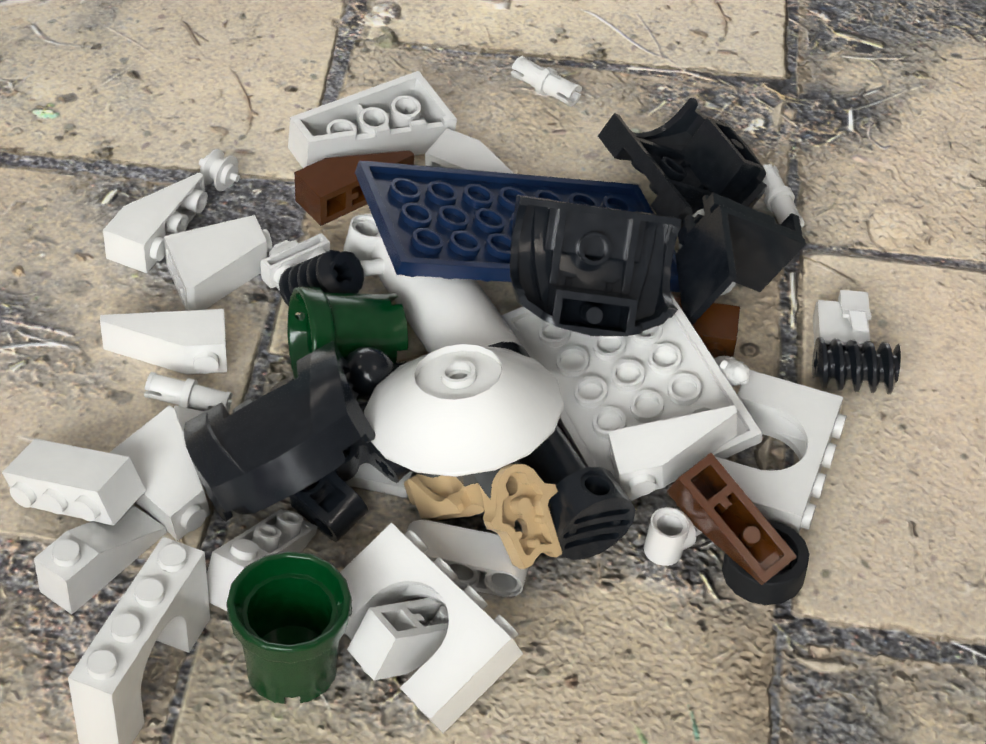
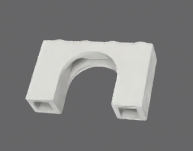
M750 370L749 383L740 386L737 394L762 434L776 438L788 445L796 453L800 461L782 470L769 471L752 468L716 456L715 458L767 520L781 522L799 534L801 528L810 529L816 505L811 504L810 501L812 497L820 499L827 474L820 473L821 468L830 469L837 447L836 444L830 443L832 437L840 439L847 416L840 414L843 397Z
M390 523L340 572L347 580L352 597V614L349 616L347 629L344 634L352 641L370 607L400 603L413 598H430L446 605L449 623L442 645L400 687L413 704L444 733L523 655L514 641L519 634L501 615H498L493 620L483 610L488 604L472 587L468 585L464 590H461L453 582L458 577L457 574L440 557L432 562L424 554L428 547L412 530L409 529L403 534L394 524Z
M162 537L68 677L79 744H132L145 724L141 700V683L147 660L155 642L159 641L189 653L210 620L204 551Z

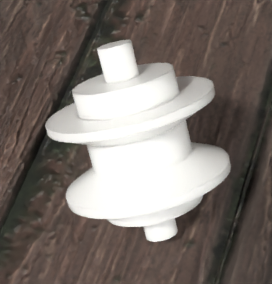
M220 149L213 150L204 159L201 158L199 161L201 166L200 172L204 174V184L209 185L214 182V186L218 191L226 190L234 181L238 182L240 179L237 158L230 155L224 159V153Z

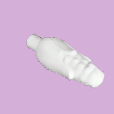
M729 356L714 358L732 387L749 383L750 369L747 365H744V362L737 361L734 357Z

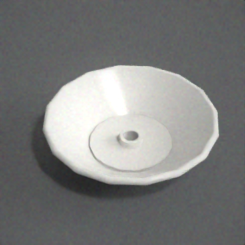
M457 344L442 347L400 365L375 387L364 410V415L375 432V439L371 442L387 460L417 473L458 477L495 471L530 455L554 433L564 404L558 380L537 360L506 348Z

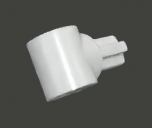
M671 507L660 508L651 516L644 543V553L653 563L663 566L673 565L681 559L683 550L695 544L696 536L702 534V532L693 525L690 518L684 512Z

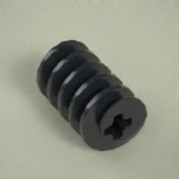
M330 250L285 269L279 280L280 294L288 306L292 292L296 287H320L324 293L357 294L363 286L364 271L360 260L354 253Z
M818 337L813 351V378L819 377L821 387L825 390L831 378H834L838 391L843 390L847 380H852L854 392H859L863 381H868L871 393H875L879 383L884 382L887 394H892L900 371V345L897 344L892 352L890 344L882 342L876 351L873 342L866 341L859 350L857 341L849 340L843 350L841 340L834 338L827 349L825 340L822 337Z

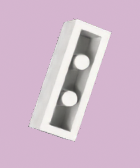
M34 439L2 471L10 487L11 497L23 507L36 508L58 515L63 514L89 522L95 521L113 526L146 491L130 457L40 439Z

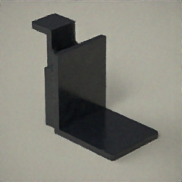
M718 194L704 195L702 199L705 215L698 214L696 217L688 215L683 219L684 226L678 233L679 244L683 246L675 254L682 311L691 325L701 317L732 282L761 292L806 245L805 239L802 236L798 215L791 213L781 224H777L774 217Z

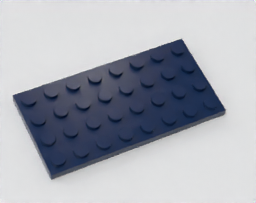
M359 160L355 171L397 275L408 277L424 276L444 279H472L484 282H511L510 244L516 195L654 214L638 184ZM674 250L671 264L670 291L680 292L676 251Z

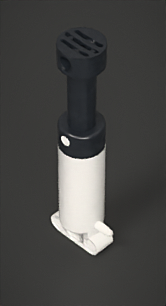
M372 214L357 215L351 219L343 251L354 253L360 260L364 277L378 275L388 293H396L398 295L394 302L403 305L406 320L428 353L445 346L469 344L506 348L531 358L477 280L397 275ZM556 426L554 433L530 455L519 459L521 464L534 469L544 483L556 485L558 492L549 499L548 507L563 557L570 560H581L598 555L615 545L627 533L634 522L636 510L633 503L613 474L603 467L586 468L558 426Z

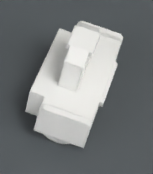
M320 233L300 243L296 240H285L274 245L269 252V257L260 261L262 280L271 289L274 287L279 289L280 276L285 269L330 251V241Z

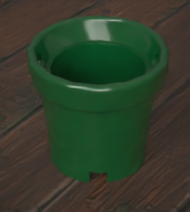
M320 287L294 288L289 301L287 323L289 355L294 378H298L296 361L331 341L335 342L344 359L347 358L350 352L359 347L374 346L385 351L391 361L397 363V351L408 350V329L403 305L391 304L398 295L396 293H324Z
M287 551L263 556L244 567L231 583L226 602L227 618L231 622L234 636L242 644L248 680L256 692L274 703L285 704V697L294 698L299 696L300 703L309 702L325 693L336 677L340 638L345 633L349 616L352 614V597L348 583L333 564L313 554Z

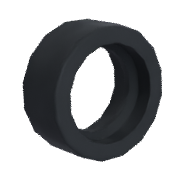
M767 520L797 556L789 563L791 570L780 575H774L761 585L725 553L722 572L726 584L736 595L743 599L762 605L782 604L795 597L802 588L810 554L805 540L794 529L781 522Z

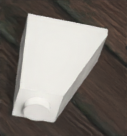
M255 215L164 236L166 265L186 311L205 310L261 274L260 261L267 258V252H270L273 248L269 231L261 229Z
M170 405L109 452L131 458L146 489L135 503L149 516L165 526L166 531L177 541L188 532L198 529L211 514L201 481L186 448L184 434L176 411Z

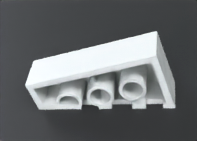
M416 71L290 117L288 149L302 168L331 157L408 150L414 156L421 155L428 151L446 128L455 131L457 118L422 74Z

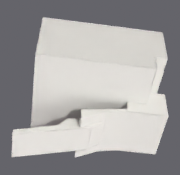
M840 290L838 302L818 300L813 314L814 346L818 337H822L825 340L827 349L834 338L841 340L843 350L849 340L857 341L859 350L864 342L870 341L869 320H871L872 315L869 308L868 292Z

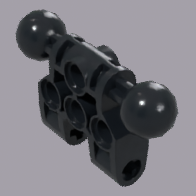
M374 346L359 347L350 352L345 359L351 369L349 373L345 374V377L356 400L359 398L370 399L375 387L395 370L393 362L386 352ZM369 401L358 402L363 413ZM361 438L343 451L349 454L345 458V463L316 481L318 483L316 487L310 490H301L289 496L291 506L311 524L318 526L317 529L334 542L339 541L368 512V507L362 498L345 483L355 476L361 464H371L395 483H398L411 471L387 460L372 442L365 443ZM245 506L232 510L240 515L255 514L248 511Z

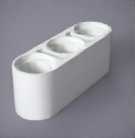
M417 520L409 524L407 531L409 529L412 530L428 547L424 554L432 562L440 557L457 574L458 577L453 582L459 588L465 589L469 585L477 592L502 597H513L522 592L528 568L519 569L512 564L498 534L428 520Z

